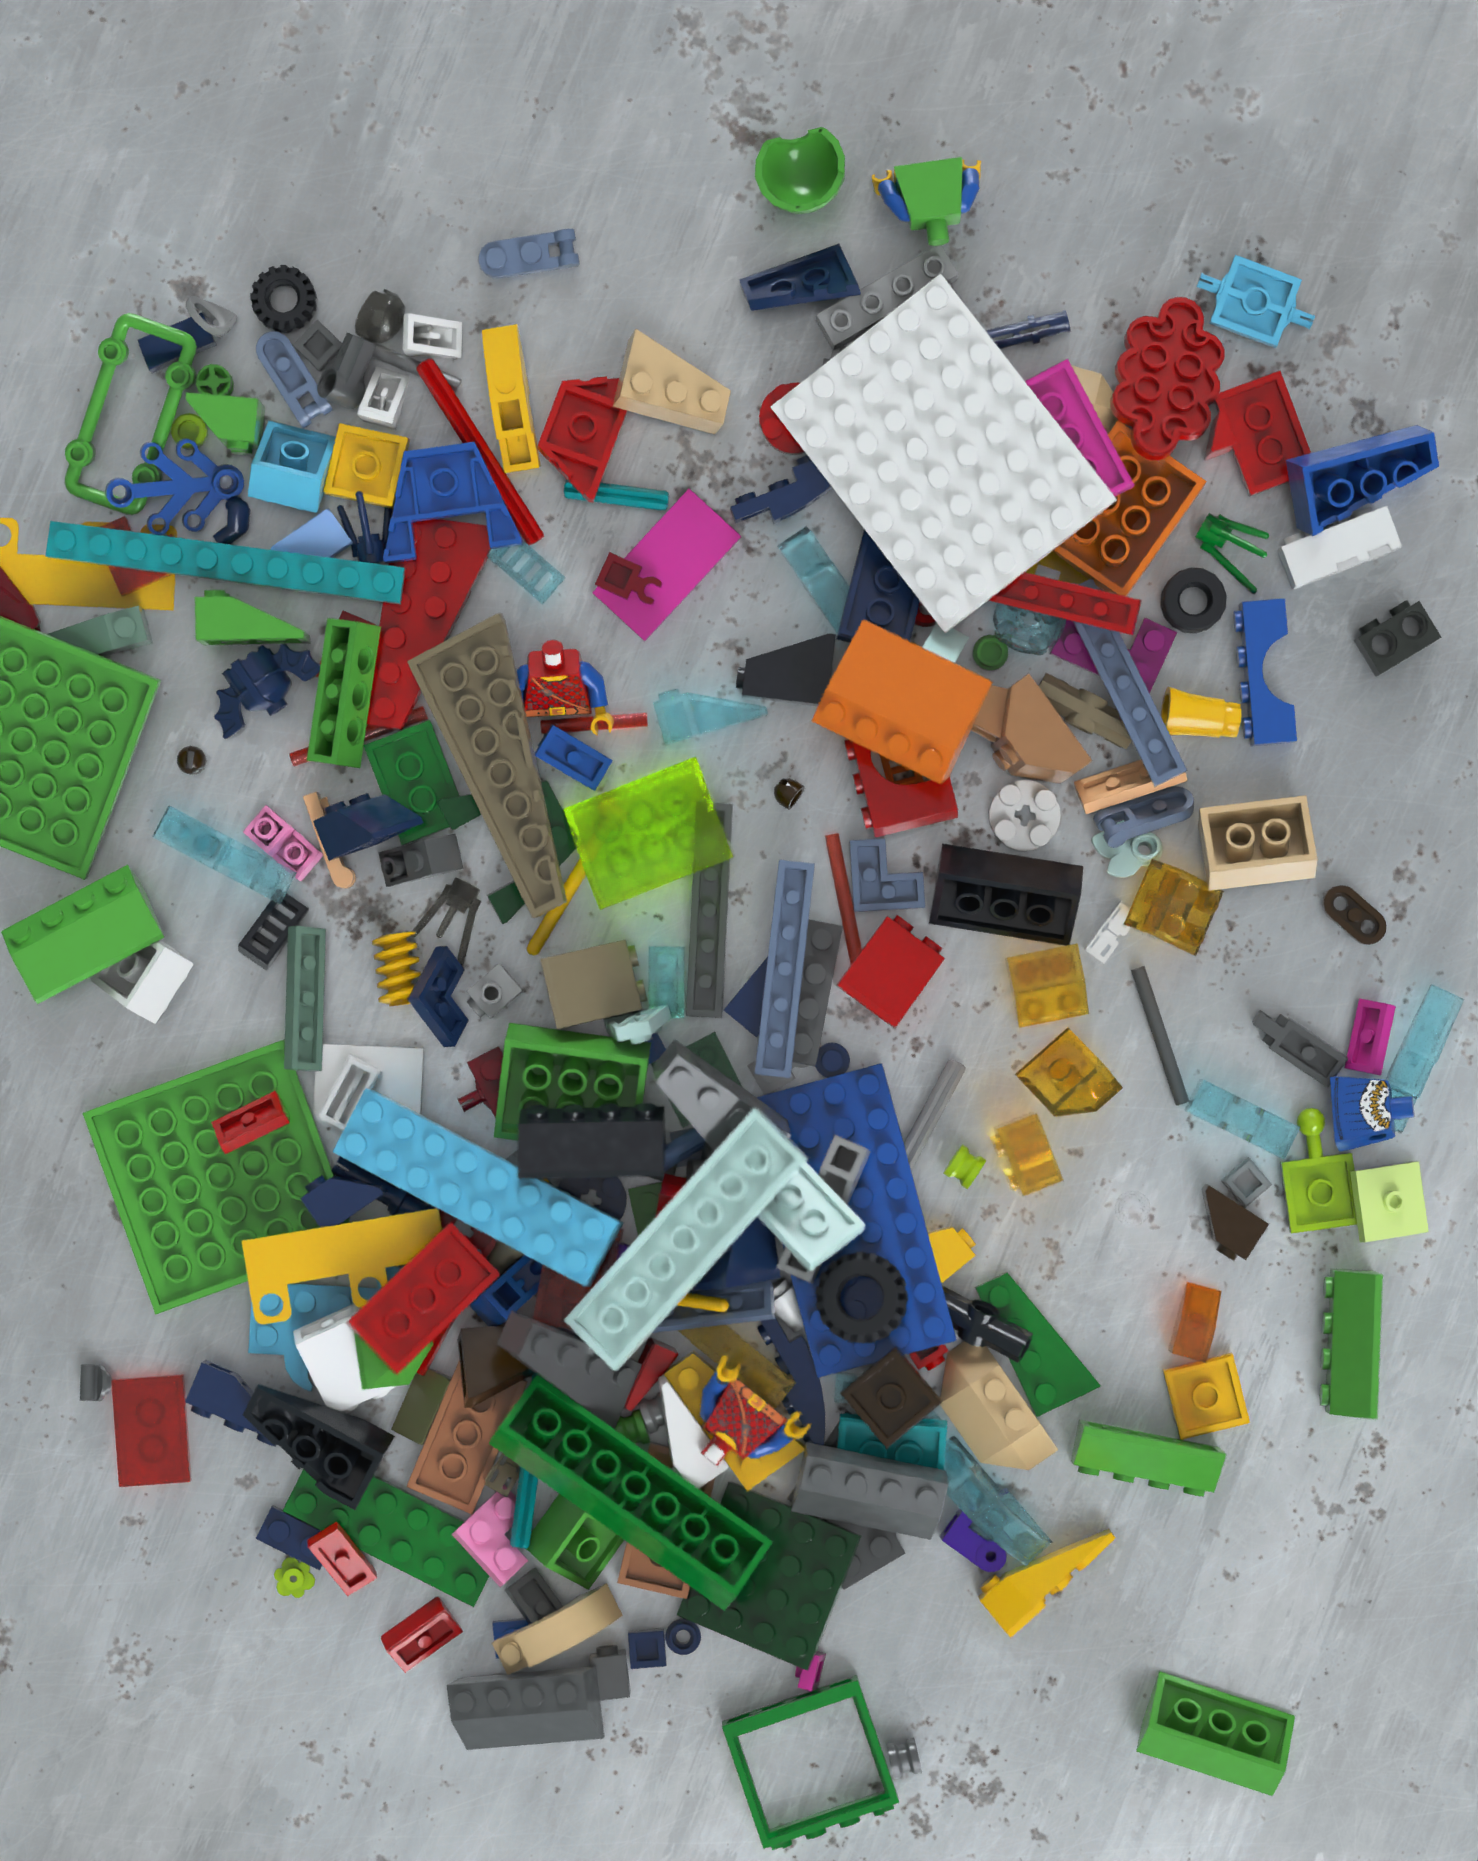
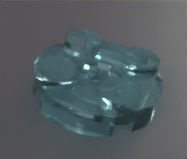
M997 603L993 615L994 633L1000 642L1005 643L1011 649L1039 656L1045 654L1049 648L1058 642L1065 628L1066 619ZM1028 612L1034 614V620L1039 623L1028 625L1024 623L1021 616H1026Z

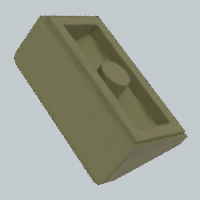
M431 1368L427 1370L425 1376L416 1373L391 1430L423 1445L452 1377Z

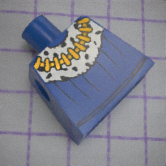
M1330 1077L1334 1139L1339 1152L1392 1139L1395 1137L1394 1119L1415 1117L1413 1096L1392 1098V1089L1387 1080Z

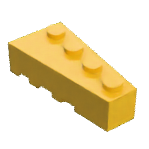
M693 1350L670 1366L664 1375L702 1427L704 1422L700 1416L702 1390L717 1370ZM702 1427V1429L705 1431V1433L711 1440L714 1436H712ZM794 1438L779 1451L757 1459L749 1457L739 1458L731 1450L724 1459L744 1488L749 1491L802 1453L805 1445L797 1438Z

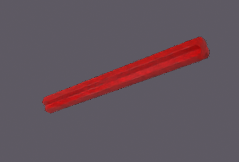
M432 358L424 360L416 367L420 377L462 443H476L520 535L527 545L535 544L544 537V533L508 476L504 473L503 468Z

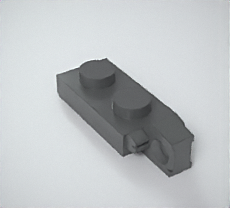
M1260 1010L1252 1021L1254 1026L1266 1033L1262 1041L1269 1045V1049L1327 1088L1330 1086V1077L1337 1076L1348 1060L1346 1055L1282 1014L1275 1020Z

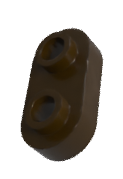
M1343 885L1335 886L1324 894L1322 899L1324 913L1360 944L1370 945L1379 942L1386 933L1384 917L1352 888ZM1337 897H1342L1346 901V906L1341 911L1334 907V900ZM1364 920L1370 921L1373 925V929L1369 934H1365L1361 930V923Z

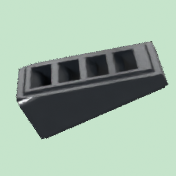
M279 889L239 943L238 951L263 969L268 970L288 942V927L298 926L309 911V908ZM281 904L294 913L295 916L290 919L276 908ZM272 916L287 927L283 931L269 922V918ZM262 928L278 938L275 943L260 933ZM254 940L269 950L266 955L252 946Z

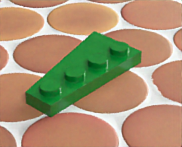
M1008 1272L975 1287L982 1301L992 1304L999 1310V1316L1033 1333L1032 1342L1022 1360L1018 1363L1010 1358L1009 1360L1036 1417L1101 1387Z

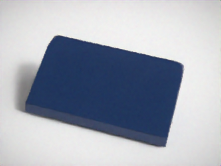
M203 312L199 313V315L206 321ZM192 317L171 325L173 328L187 332L194 338L197 346L196 354L217 346L213 335L199 326ZM151 334L137 340L151 373L166 368L174 362H178L182 350L181 345Z

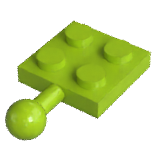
M1307 1108L1298 1115L1297 1127L1302 1134L1306 1135L1309 1158L1280 1162L1289 1231L1292 1234L1357 1225L1350 1171H1355L1353 1154L1350 1152L1323 1156L1320 1133L1325 1127V1117L1318 1109Z

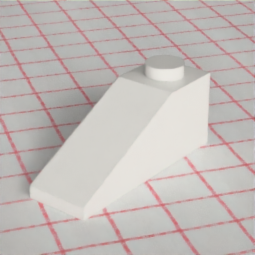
M663 1374L658 1378L669 1454L675 1465L671 1470L700 1489L729 1468V1465L723 1459L716 1466L701 1454L702 1450L710 1442V1438Z

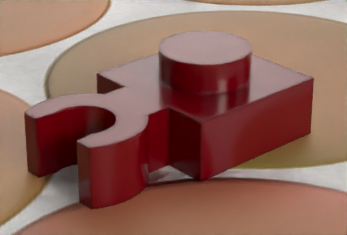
M609 552L595 582V586L628 600L633 591L638 594L639 599L643 603L653 605L655 600L647 597L644 594V589L650 584L661 588L662 582L655 577H646L644 579L639 577L642 566Z

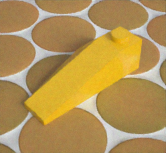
M1106 1529L1007 1571L1000 1577L994 1574L981 1585L982 1593L978 1596L979 1600L1011 1638L1046 1606L1044 1604L1046 1601L1044 1597L1048 1593L1054 1595L1058 1591H1062L1073 1578L1071 1572L1075 1568L1081 1571L1087 1567L1116 1537L1109 1529Z

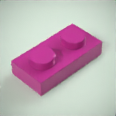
M1359 998L1347 1053L1348 1060L1344 1068L1381 1076L1396 1006Z

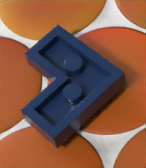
M447 946L435 947L407 1000L443 1047H455L469 1021L451 997L465 969Z

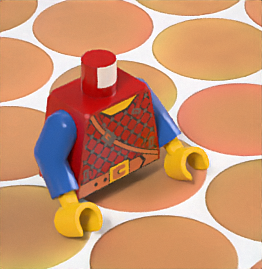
M549 640L542 645V651H532L528 654L527 664L521 665L516 671L526 717L592 714V708H594L595 716L591 723L592 732L598 735V725L596 722L603 720L607 722L609 733H611L614 719L605 710L608 701L603 676L589 662L582 660L578 650H563L561 642Z
M728 1356L721 1357L717 1371L702 1390L700 1416L704 1421L702 1427L714 1436L701 1452L704 1457L716 1466L720 1464L730 1450L739 1458L749 1457L757 1459L779 1451L794 1438L804 1436L810 1428V1423L804 1428L796 1426L794 1421L801 1415L800 1412H795L787 1423L784 1424L787 1419L737 1378L741 1364L738 1363L735 1369L729 1370L724 1366Z

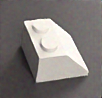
M159 940L94 974L90 981L127 1009L156 1024L162 1013L167 1009L169 1002L180 985L185 981L194 963Z

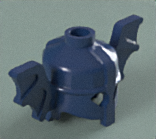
M284 643L280 645L278 652L274 654L270 648L261 645L257 648V652L252 651L248 653L245 660L237 659L231 664V669L228 668L222 673L230 687L216 691L220 699L219 711L214 715V719L220 722L224 739L230 738L245 726L241 704L248 711L266 710L270 716L278 713L288 705L284 698L292 685V681L286 671L295 674L303 681H309L319 674L321 664L311 657L310 650L297 652L290 649Z

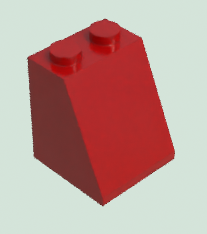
M898 915L893 920L886 916L836 984L837 987L893 1028H896L945 959L939 954L943 949L927 936L922 941L910 933L914 927Z

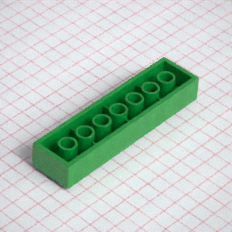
M539 1375L535 1376L489 1441L491 1446L724 1611L737 1597L773 1542Z

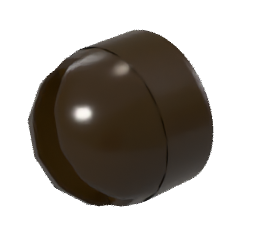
M187 746L178 753L177 765L182 772L196 775L205 768L206 755L198 747ZM189 751L195 752L192 769L186 768Z
M791 778L782 779L774 787L775 799L780 805L790 810L801 797L805 786Z

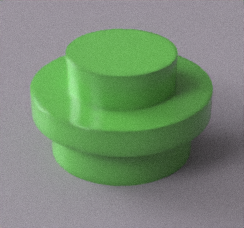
M983 636L977 640L973 647V659L984 670H997L1007 661L1008 647L1005 641L998 636Z

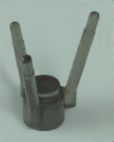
M455 877L451 885L446 884L442 894L411 931L416 932L411 937L414 938L420 933L445 902L449 909L436 933L438 938L443 937L456 911L465 914L468 908L469 911L457 959L463 967L476 912L482 902L477 899L480 889Z

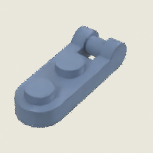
M562 229L550 233L487 243L479 253L478 262L481 270L491 278L500 279L580 265L578 253H574L573 241L576 240L575 230ZM559 244L560 256L550 258L548 246Z
M270 331L263 334L256 344L257 356L302 428L304 429L312 424L311 419L323 413V415L331 412L333 410L326 399L318 395L317 383L289 339L278 331ZM310 392L315 401L302 408L298 399Z
M1169 787L1101 809L1095 814L1094 822L1099 830L1104 831L1103 837L1108 846L1116 848L1124 844L1129 838L1190 818L1194 811V797L1189 790L1183 787Z

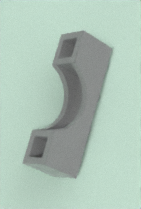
M835 1135L820 1168L819 1176L848 1205L871 1151ZM785 1247L777 1268L805 1281L814 1283L822 1263L809 1272L793 1253Z

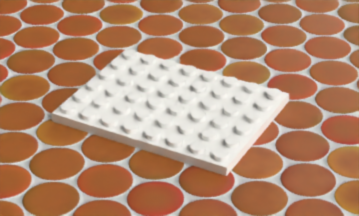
M941 274L771 406L778 418L945 633L1117 501Z

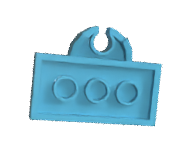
M287 1284L291 1316L286 1321L269 1324H259L256 1322L251 1301L248 1353L284 1355L285 1367L293 1382L304 1390L312 1392L313 1383L309 1378V1371L295 1345L293 1331L354 1304L350 1287ZM358 1287V1292L362 1298L369 1300L378 1292V1288ZM266 1294L260 1301V1310L266 1316H276L283 1309V1301L276 1294Z

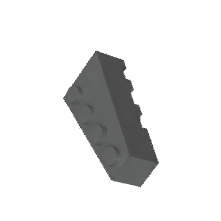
M675 1039L652 1066L657 1085L714 1152L754 1108L759 1109L788 1139L791 1136L788 1120Z
M511 1311L497 1342V1345L613 1429L617 1425L628 1395L642 1367L641 1363L629 1357L619 1370L613 1371L580 1336Z

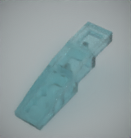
M1433 984L1430 985L1385 1080L1389 1081L1392 1089V1098L1413 1096L1414 1105L1416 1100L1420 1098L1432 1068L1438 1062L1464 1001L1463 998ZM1409 1118L1394 1119L1395 1131L1398 1133L1403 1132Z

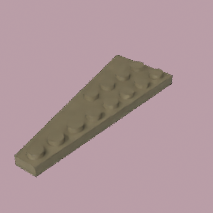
M497 613L412 658L407 663L531 917L537 918L566 903L567 899L507 626L503 614Z

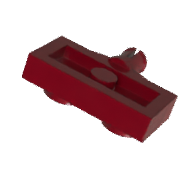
M499 1046L467 1062L475 1078L476 1090L457 1099L460 1105L473 1099V1101L461 1107L463 1112L483 1103L491 1110L496 1119L503 1053Z

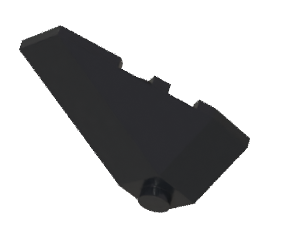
M260 1384L257 1385L243 1413V1416L273 1445H279L293 1458L291 1460L292 1464L299 1470L303 1468L316 1481L315 1486L323 1494L353 1510H356L395 1437L362 1418Z

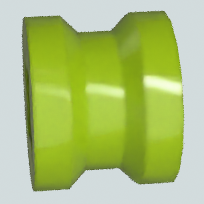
M962 1144L950 1160L943 1174L948 1177H956L960 1180L961 1186L968 1189L981 1171L986 1159L981 1156H973L969 1153V1148Z

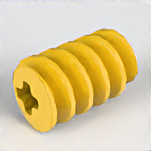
M416 932L381 935L372 941L373 946L383 948L382 951L373 955L374 960L385 963L375 969L376 974L386 976V979L377 983V988L388 990V993L378 998L380 1003L388 1004L389 1006L410 1004L407 999L415 986L412 980L421 975V971L410 969L411 965L419 962V957L409 955L408 953L418 947V943L407 941V937Z

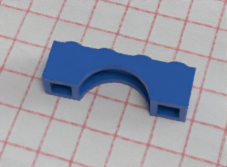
M1285 598L1241 602L1238 605L1239 611L1233 612L1235 632H1241L1242 646L1236 647L1238 668L1244 667L1245 682L1239 683L1241 703H1247L1248 717L1242 719L1244 739H1250V746L1294 743L1297 741L1294 705L1283 702L1271 693L1264 681L1262 669L1264 657L1270 646L1288 634Z

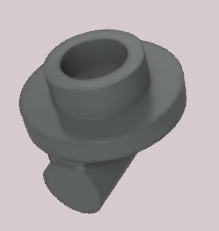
M82 1364L80 1401H102L111 1390V1375L107 1373L104 1366Z

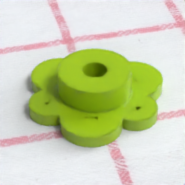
M293 1557L286 1558L282 1562V1568L274 1572L275 1579L279 1581L276 1586L277 1592L282 1596L292 1594L295 1598L302 1597L305 1590L311 1589L315 1584V1577L309 1572L310 1565L304 1562L299 1563ZM291 1576H296L297 1580L292 1581Z

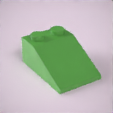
M205 590L204 597H195L196 641L204 646L310 643V636L305 631L230 596L225 590Z

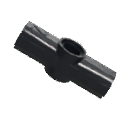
M943 1286L953 1327L958 1331L957 1334L963 1341L977 1347L987 1346L1017 1363L1022 1360L1032 1342L1033 1333L999 1316V1310L992 1304L982 1300H969Z

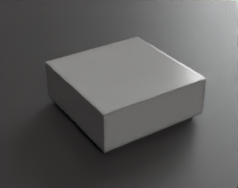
M1249 1157L1221 1180L1244 1208L1272 1185Z

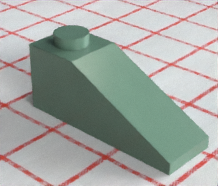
M140 606L108 613L47 634L102 657L153 643L144 609Z

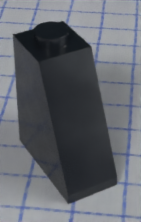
M828 633L746 659L745 667H738L736 688L743 689L742 697L818 706L830 682L836 634Z

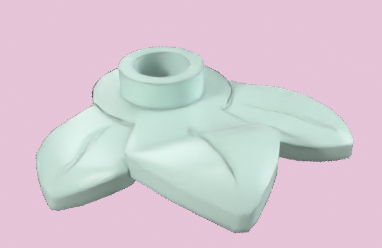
M1104 831L1092 837V844L1097 852L1103 857L1111 859L1107 873L1115 877H1129L1134 875L1141 866L1148 867L1154 865L1159 861L1163 852L1161 840L1151 832L1129 838L1124 844L1116 848L1108 846L1103 837ZM1146 845L1150 849V854H1141L1138 847Z

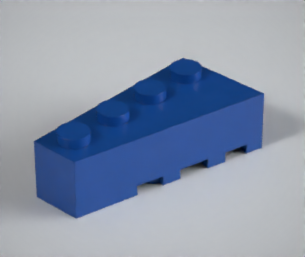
M1415 425L1287 459L1286 465L1296 527L1307 534L1315 536L1324 531V527L1329 524L1344 520L1351 516V512L1367 503L1372 504L1382 499V495L1396 487L1401 488L1439 467L1434 432Z

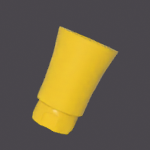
M1168 686L1163 697L1160 716L1170 736L1192 735L1235 738L1238 735L1241 724L1242 709L1238 703L1225 702L1224 699L1187 693Z

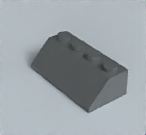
M806 1442L791 1512L931 1540L941 1519L948 1490L946 1470Z
M596 1666L511 1673L509 1675L463 1677L447 1685L451 1722L467 1750L605 1738Z

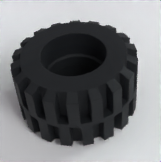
M855 1252L840 1256V1259L831 1262L828 1265V1269L822 1272L819 1278V1286L816 1287L815 1295H817V1302L815 1303L821 1316L820 1319L834 1335L850 1342L872 1343L886 1338L894 1329L898 1328L901 1324L900 1321L907 1311L908 1293L904 1278H902L899 1273L900 1271L894 1265L876 1254ZM866 1276L872 1278L882 1289L883 1304L878 1313L871 1318L855 1319L848 1315L842 1307V1289L849 1280L855 1277Z

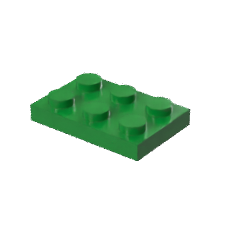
M431 720L364 745L382 795H387L422 818L423 824L398 835L402 846L450 828L436 801L460 795Z

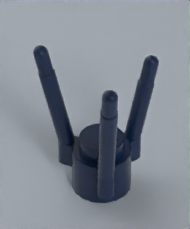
M357 491V507L363 536H358V541L342 505L337 506L345 532L353 542L351 544L353 558L358 557L359 562L374 564L384 562L383 554L384 549H386L392 509L384 508L382 540H380L379 533H370L363 493Z

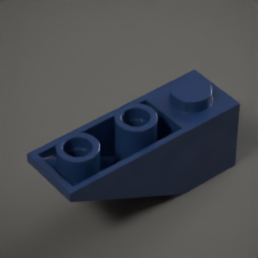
M208 1360L203 1361L185 1400L186 1403L192 1405L191 1411L209 1419L214 1414L225 1419L223 1425L242 1433L245 1428L258 1433L257 1440L276 1447L243 1416L254 1392L238 1373Z

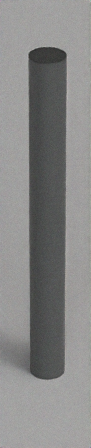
M1145 966L1133 969L1131 972L1175 1104L1177 1106L1187 1103L1189 1098Z

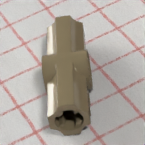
M1045 673L1039 688L1057 713L1064 717L1065 722L1092 735L1095 733L1106 741H1110L1116 746L1127 750L1132 741L1115 708L1109 706L1106 700L1082 688L1078 690L1063 680Z

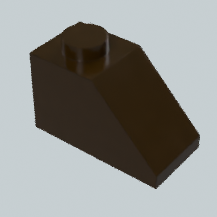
M1205 1184L1202 1188V1194L1212 1239L1219 1243L1216 1250L1235 1261L1237 1256L1246 1260L1269 1224L1210 1185Z

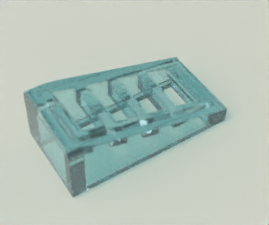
M524 541L523 545L518 546V550L507 563L501 558L511 547L493 549L488 555V559L542 605L566 579L565 576ZM526 553L530 558L518 572H515L512 568ZM538 563L541 568L527 582L523 578ZM547 572L551 574V579L540 591H537L534 588Z

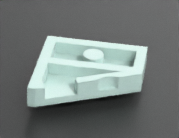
M667 1004L604 1018L603 1021L606 1032L617 1041L630 1039L632 1044H637L652 1039L651 1034L660 1032L662 1025L672 1017Z

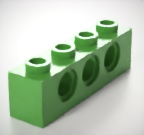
M327 618L307 754L308 761L360 768L381 626Z

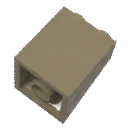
M626 940L540 959L557 1029L643 1009L641 1002L648 1001L643 980L636 981L633 967L639 966L635 945L628 946Z

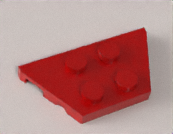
M607 376L595 377L589 381H581L580 379L562 381L537 446V450L591 503L595 500L628 412L627 410L613 407L619 378L607 379Z

